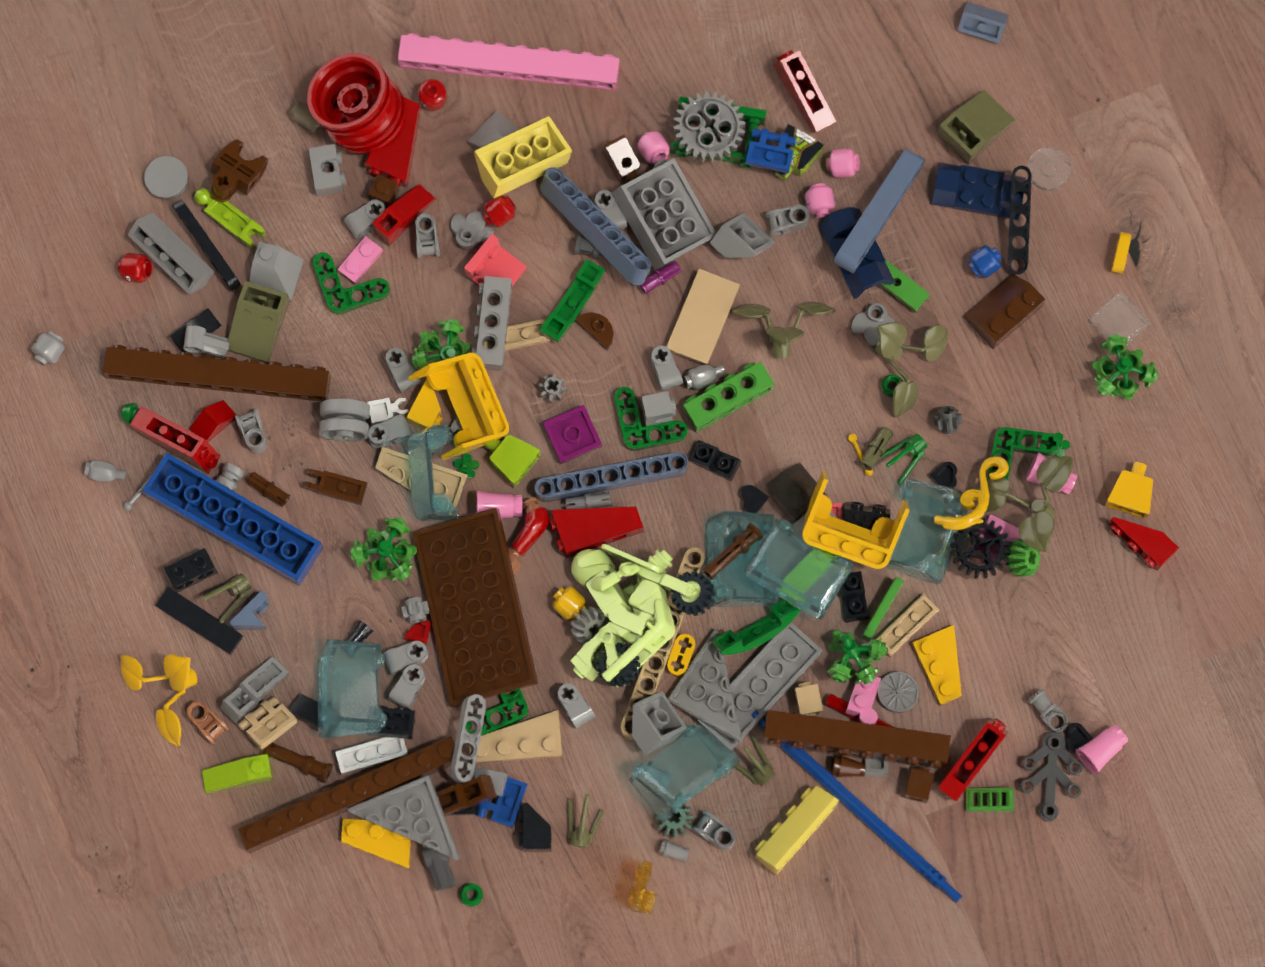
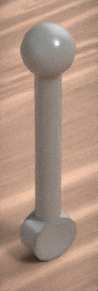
M153 473L149 476L146 483L132 497V499L129 502L124 503V510H131L132 504L143 493V489L150 480Z

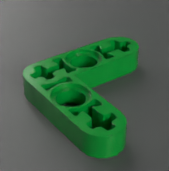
M322 252L313 259V266L326 303L333 314H343L384 300L390 293L389 284L383 278H376L343 290L332 257L328 253ZM321 259L328 262L326 266L329 273L324 274L322 266L319 265ZM329 278L337 281L336 286L332 289L324 286L325 281ZM380 284L381 287H386L383 289V293L379 294L378 291H374L377 289L376 285ZM368 287L370 288V292H371V295H372L371 298H369V294H368V291H367V289H366V288H368ZM356 291H362L365 294V298L360 302L354 301L352 298ZM336 293L338 300L342 302L340 308H337L335 305L332 306L335 304L332 294Z
M621 387L616 391V409L624 445L628 450L639 451L679 443L686 439L688 427L680 420L642 427L633 390L629 387ZM622 393L631 396L628 398L629 408L625 409L623 399L619 400L622 397ZM625 414H633L636 418L633 424H626L623 421ZM676 426H679L680 430L684 429L681 432V436L671 433L669 434L670 439H666L664 428H668V432H673ZM658 430L662 433V439L652 441L649 437L650 433ZM646 432V444H644V439L638 440L637 445L628 442V440H631L632 435H635L637 439L643 438L642 433Z
M1003 427L995 434L991 457H997L1000 454L1008 457L1009 470L1004 478L1009 481L1014 451L1033 454L1039 452L1042 455L1053 456L1059 452L1061 444L1059 438L1052 433ZM1008 433L1011 440H1007L1006 449H997L998 447L1003 448V441L1000 437H1004ZM1026 436L1034 438V443L1030 447L1022 445V439ZM1038 438H1041V443H1049V440H1053L1056 446L1047 449L1046 445L1040 444V448H1037ZM992 466L989 468L987 479L990 478V473L998 470V467Z
M521 689L515 690L512 695L500 694L504 704L485 711L484 717L487 718V723L491 728L486 730V725L482 726L481 736L526 718L528 715V705ZM515 704H518L519 707L524 706L521 715H518L516 712L510 714L512 719L507 720V715L503 709L508 708V712L514 710ZM501 713L504 717L503 722L499 725L493 724L490 721L492 714ZM468 721L465 726L466 731L473 734L474 731L469 730L472 728V722Z

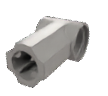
M187 326L183 349L190 353L203 352L222 358L225 357L229 349V342L227 338L207 333L203 327Z

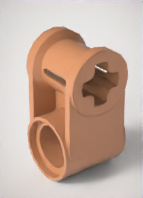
M194 702L188 707V717L212 745L215 744V740L224 731L229 730L228 726L204 703ZM197 708H203L205 711L204 716L200 719L193 717V711Z

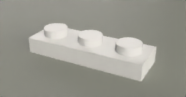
M389 737L335 752L342 775L408 755L404 739Z

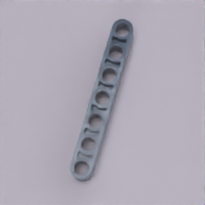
M908 149L903 151L841 246L833 263L851 273L856 271L925 163V158Z
M555 167L548 168L540 185V191L631 284L642 285L651 268L650 260L560 169Z
M674 452L545 477L536 482L535 495L541 502H552L583 496L585 493L593 494L681 477L687 472L688 459L683 453ZM680 460L684 463V466L676 469L672 466V463ZM657 464L661 466L662 470L659 473H653L650 471V467ZM630 469H637L640 474L637 477H630L628 471ZM609 473H614L618 478L610 482L605 477ZM591 477L596 482L592 486H587L583 481L585 478ZM569 481L574 486L570 490H564L561 488V485ZM542 486H548L551 488V492L543 495L539 492V489Z

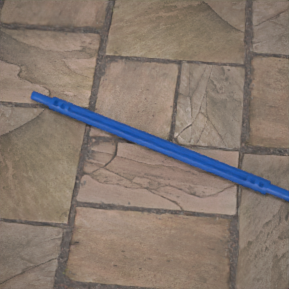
M755 711L751 716L755 719L759 712ZM762 717L758 722L763 729H765L766 718ZM781 744L780 747L930 883L937 889H942L956 903L961 899L962 895L945 881L946 877L804 749L790 748V744Z

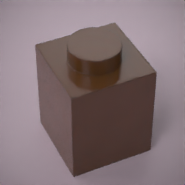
M377 174L368 193L370 201L379 200L387 209L395 202L399 193V186L397 182Z
M916 766V769L911 768L904 798L927 803L934 773H930V769Z

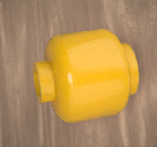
M572 586L566 589L561 587L552 596L555 599L552 607L566 620L571 618L575 620V614H580L581 608L586 609V606H584L585 598Z

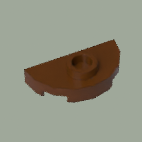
M590 312L582 314L575 319L605 349L608 350L610 348L614 332L612 324L606 317L599 313Z

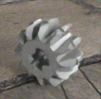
M592 606L587 610L581 608V613L575 614L576 620L570 621L571 626H573L570 631L579 643L585 644L603 626L607 625L609 620L600 609Z

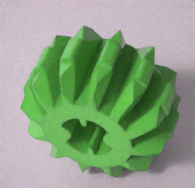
M1021 538L1011 541L1010 547H1007L1011 554L1005 556L1009 559L1006 566L1010 567V573L1019 577L1036 574V569L1040 568L1039 560L1042 559L1039 557L1040 551L1029 547Z

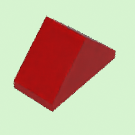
M222 400L204 408L189 429L192 433L209 442L236 419L235 415L237 414Z

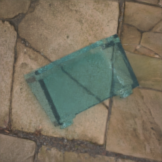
M447 424L434 425L412 433L408 438L413 513L418 520L423 522L460 518L459 508L454 507L450 496L441 493L435 494L432 454L443 453L444 445L448 441L453 440V430Z
M906 478L904 485L900 489V497L908 502L910 511L886 567L930 583L940 584L943 581L951 559L950 551L954 550V548L949 546L950 542L956 541L952 538L953 533L959 534L957 530L944 529L942 525L935 524V516H965L967 509H964L960 504L961 495L954 488Z
M725 510L707 520L705 525L706 566L730 546L733 538L743 533L749 523L755 525L763 535V539L751 545L747 553H741L710 580V583L714 585L713 590L716 592V596H712L715 599L714 603H709L711 607L772 606L777 604L778 589L773 583H767L766 540L770 539L776 530L774 514Z
M776 518L744 570V573L754 582L810 616L823 619L855 565L851 563L850 559L841 556H833L832 558L814 546L807 544L804 540L794 535L793 525L785 519L779 520Z
M327 639L320 654L317 667L318 735L320 738H336L380 732L381 728L385 727L386 714L383 713L382 709L378 708L377 673L379 668L384 666L385 655L381 653V644Z
M694 724L683 732L684 736L645 765L641 762L631 770L634 774L629 778L630 783L662 823L673 816L672 813L681 809L689 800L716 780L719 781L721 778L729 775L741 761L732 750L701 725L697 727Z

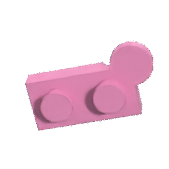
M876 677L871 683L864 684L863 681L858 684L855 683L846 713L853 716L859 715L861 723L875 724L878 715L872 709V705L881 678Z

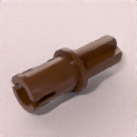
M253 472L248 477L247 483L262 492L263 497H269L281 507H284L288 502L287 499L289 500L291 495L275 486V482H269L256 472Z

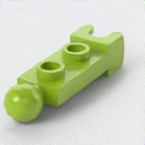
M205 188L196 191L194 195L196 203L202 206L207 205L204 210L205 214L238 238L249 249H254L253 241L250 239L252 234H257L260 237L265 236L263 227L254 220H251L228 201L218 202L212 199L211 192Z

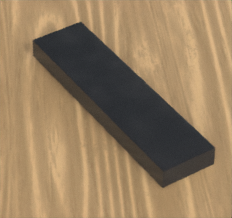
M167 587L155 605L229 655H232L244 637L225 623L221 624L219 619Z

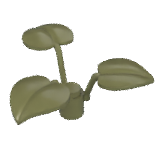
M819 302L800 303L797 307L800 311L794 326L785 328L772 326L768 314L771 310L760 304L740 305L730 310V313L747 318H765L768 326L766 333L770 335V342H773L772 356L787 358L790 356L791 343L804 335V331L797 328L802 315L806 313L810 315L835 313L836 309Z
M890 322L877 326L879 341L876 344V353L887 358L886 362L891 364L905 380L900 381L894 390L892 403L893 417H899L910 410L918 397L917 383L910 382V378L893 360L901 357L902 349L924 352V358L927 361L938 359L943 354L948 342V330L940 324L933 325L926 331L923 338L924 347L902 345L907 338V329L901 323Z
M1070 456L1052 457L1045 460L1039 466L1037 481L1043 484L1041 489L1044 499H1036L1032 504L1011 493H1007L1010 489V482L1006 478L1002 477L997 480L988 478L990 498L986 511L996 512L1000 510L1006 503V497L1028 507L1032 514L1031 517L1025 518L1020 523L1019 536L1029 547L1046 552L1054 531V517L1056 513L1054 507L1049 504L1051 499L1048 497L1046 490L1048 489L1050 492L1055 493L1064 487L1072 470L1073 458Z

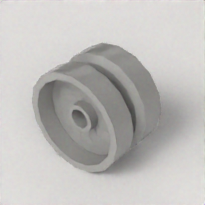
M329 399L321 402L320 415L325 419L319 423V435L321 437L334 441L348 442L361 441L368 438L369 425L364 422L370 417V405L368 403L353 399Z

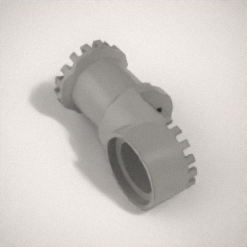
M1041 689L1037 694H1034L1035 697L1032 696L1027 702L1033 704L1040 712V717L1047 724V728L1051 732L1061 733L1067 727L1068 718L1056 703L1053 704L1044 694L1045 690ZM1058 716L1062 718L1064 725L1061 728H1054L1051 725L1053 717Z

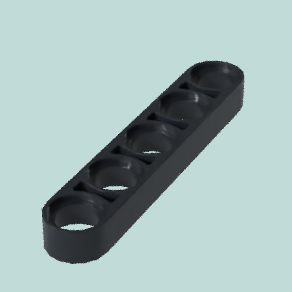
M1026 166L1016 167L1011 174L1007 265L1009 271L1015 275L1024 273L1028 268L1032 174ZM1022 169L1027 172L1028 178L1025 182L1016 180L1015 173L1018 170ZM1017 192L1026 194L1027 200L1024 204L1020 205L1015 202L1014 196ZM1022 214L1025 216L1026 223L1024 226L1018 227L1014 224L1013 218L1015 215ZM1016 236H1021L1025 240V246L1021 249H1016L1012 244ZM1016 258L1024 262V268L1021 271H1015L1011 266L1012 261Z
M181 199L172 206L229 289L233 291L240 287L241 283L185 202Z

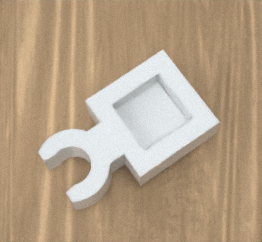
M389 398L367 402L370 405L371 425L389 420L395 414L408 415V409L400 410L398 408L399 405L406 403V398H399L395 403H390Z

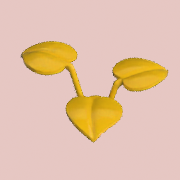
M168 654L164 657V671L166 675L145 678L142 676V666L134 657L121 655V674L125 684L131 690H140L142 687L141 682L169 679L171 688L178 691L164 705L163 709L156 711V725L166 741L175 746H181L180 721L177 715L172 710H169V707L181 695L186 693L185 689L197 684V675L193 669L189 668L190 658Z

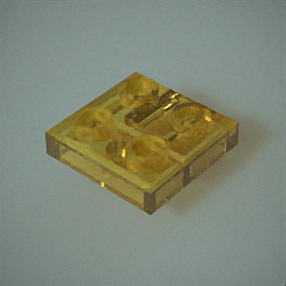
M644 861L642 866H637L634 881L637 882L636 888L631 887L627 903L631 904V911L652 914L658 894L646 890L653 869V863Z

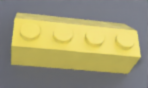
M549 116L474 151L482 182L493 198H497L543 176L548 168H560L568 164L572 149Z
M817 785L813 790L809 787L800 797L803 800L798 807L793 805L785 814L788 817L783 824L778 822L770 832L773 834L768 841L763 839L755 849L758 852L755 858L775 875L781 871L838 804L839 800Z

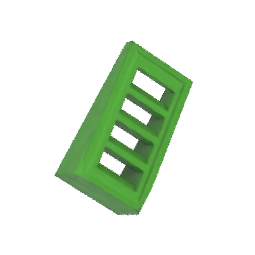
M966 788V812H1013L1014 788ZM973 794H978V806H973ZM983 794H987V806H983ZM992 794H996V806H992ZM1002 794H1006V806H1002Z

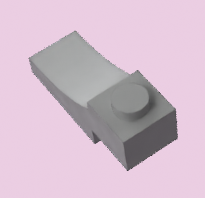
M272 656L241 682L239 688L223 700L220 709L237 724L243 719V716L251 712L288 675V671Z

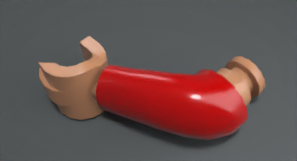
M536 497L523 502L522 506L526 509L525 524L511 544L512 548L508 547L514 575L521 568L519 556L523 557L546 531L549 524L548 510L538 504Z

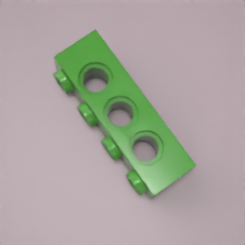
M752 362L743 368V372L727 376L720 385L713 384L707 387L702 395L689 397L685 401L686 404L683 405V411L697 433L774 390L775 384L762 362L757 364ZM748 380L752 382L753 386L746 389L741 386V383ZM725 391H730L734 396L727 400L721 394ZM705 402H711L714 408L712 410H705L702 405Z

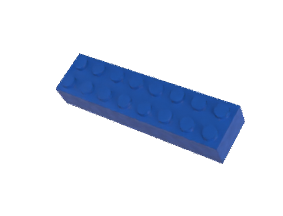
M168 453L165 454L143 489L147 498L299 586L323 549L322 543Z

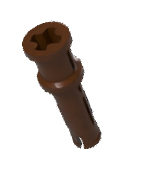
M749 523L743 533L733 538L730 546L702 569L703 573L710 580L741 553H747L749 547L756 541L763 539L762 533L755 525Z
M270 743L263 750V754H268L269 757L302 770V773L306 776L309 774L321 779L323 783L327 782L333 768L331 763H322L315 760V757L312 755L306 757L275 743Z

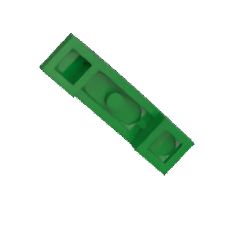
M586 259L576 274L574 282L554 312L550 313L539 331L559 343L588 303L606 270Z
M786 597L769 607L770 615L736 634L728 630L713 638L711 642L722 655L737 654L751 650L769 641L784 630L799 614L800 609L789 597Z

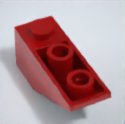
M421 184L417 185L389 206L372 223L374 232L391 245L436 198Z
M1112 517L1108 523L1111 526V532L1117 537L1121 536L1127 542V547L1134 553L1138 552L1143 557V562L1151 569L1155 568L1158 571L1179 549L1162 531L1116 517Z

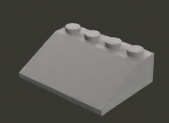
M674 158L612 192L654 270L713 239L716 235L713 226Z

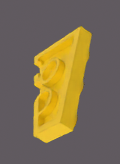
M954 625L912 643L940 706L962 696Z
M343 819L342 843L409 869L411 839L368 820Z

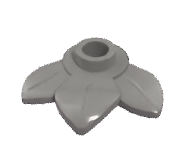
M481 211L472 212L467 217L456 213L452 218L451 229L456 234L457 244L463 249H471L477 243H485L490 235L494 234V230L485 227V219Z
M872 303L866 308L865 312L856 315L852 322L851 331L852 333H864L866 342L874 347L879 341L877 326L895 321L887 315L885 306L880 303ZM874 311L880 313L878 318L872 316Z

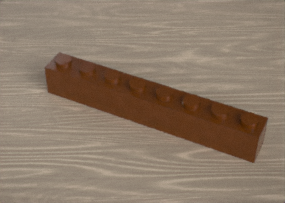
M767 710L763 741H768V745L771 746L790 744V748L803 750L804 747L814 748L813 751L827 753V750L836 751L837 755L850 756V753H855L864 759H873V756L882 757V761L896 762V759L905 760V764L919 765L920 762L927 763L928 767L941 769L942 766L947 765L951 735L772 710Z

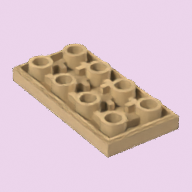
M699 269L669 339L667 348L674 354L703 365H708L739 291L740 284Z

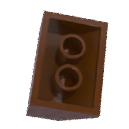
M1012 274L965 314L964 318L995 349L1043 307L1045 298L1031 283Z

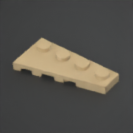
M382 447L375 467L454 518L468 475Z
M559 710L482 735L480 737L476 764L562 757Z

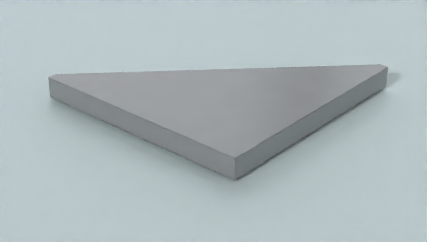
M714 628L668 697V700L675 707L741 744L743 740L725 658L711 642L713 638L719 636L718 630Z
M429 775L347 808L348 812L451 858L461 859Z

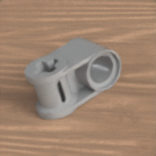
M608 190L598 192L595 196V205L619 230L628 227L625 216L612 192ZM601 199L609 201V205L605 206L604 203H601Z
M372 200L360 209L347 215L344 222L354 237L360 239L374 229L372 223L386 208L381 201ZM377 209L380 214L376 215L373 211Z
M803 205L775 209L765 214L771 226L770 235L773 237L803 230L809 224V211ZM796 214H802L805 216V219L796 221L793 217Z
M421 214L417 217L415 223L418 258L434 254L440 256L435 219L430 214ZM424 222L432 224L428 230H423L420 226Z
M666 346L654 348L651 362L661 390L665 391L683 384L681 373L675 364L669 348ZM658 354H661L663 357H665L664 362L658 359Z
M392 348L386 353L387 366L401 393L421 383L420 378L409 381L408 377L416 371L403 350ZM396 356L400 359V363L396 364L392 357Z
M254 408L252 412L242 416L235 415L248 449L254 454L263 453L267 449L268 443L257 409ZM254 438L262 439L258 445L251 444Z
M398 415L375 424L368 431L369 444L375 449H382V447L407 441L413 436L405 415ZM376 433H379V435L382 436L381 440H378V438L375 437Z
M413 641L406 645L392 648L384 652L383 656L390 674L396 675L404 672L405 668L409 665L424 663L428 659L429 652L424 643ZM417 647L420 650H423L420 652V657L412 655L415 653V648Z
M415 664L407 666L399 681L393 687L388 699L401 707L410 709L426 679V674L422 668ZM416 671H418V675L420 676V678H414L413 681H411L412 678L410 677V673H416Z
M564 684L559 688L557 700L575 729L595 717L593 710L574 685ZM564 691H566L567 693H573L571 696V700H569L568 698H562L564 695Z
M704 810V816L691 830L722 851L731 850L735 845V834L732 829L723 824L713 814ZM728 834L732 839L728 844H722L718 840L719 836Z

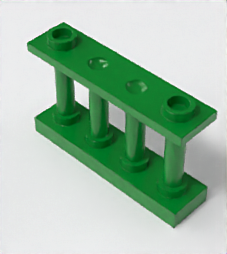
M679 97L678 110H683L681 108L682 102L689 105L688 97ZM739 106L737 114L743 113V119L740 121H744L749 125L744 153L733 152L730 149V157L722 154V161L740 164L744 168H752L753 166L746 165V158L750 141L755 142V138L752 137L753 128L757 129L760 125L765 126L767 110ZM714 109L706 111L711 116L717 114V111ZM726 127L725 133H728L730 129ZM704 138L701 140V142L705 145H709L710 139ZM678 142L671 143V153H675L676 156L683 158L693 156V152L685 154L687 147L679 148ZM717 156L714 157V160L720 161Z

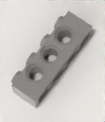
M485 276L484 283L480 282L479 296H483L482 304L477 306V317L480 318V324L475 326L474 339H478L477 348L473 347L472 353L477 354L482 359L485 369L503 370L512 278ZM497 297L500 299L498 305L492 306L488 303L489 299ZM489 319L498 321L495 327H488L486 322ZM488 340L495 342V346L492 349H486L483 344Z

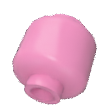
M657 131L643 134L637 146L639 152L649 164H656L659 160L667 159L670 152V146L662 134Z
M835 149L831 152L830 158L826 159V167L835 178L853 177L856 171L860 169V158L852 149Z
M826 184L811 185L805 193L806 206L810 214L816 215L817 218L827 217L829 212L834 210L836 205L833 190L827 187Z

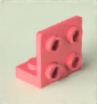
M493 234L490 235L464 267L465 276L479 286L480 282L484 283L485 276L512 278L513 286L527 269L525 264L500 246L499 239Z

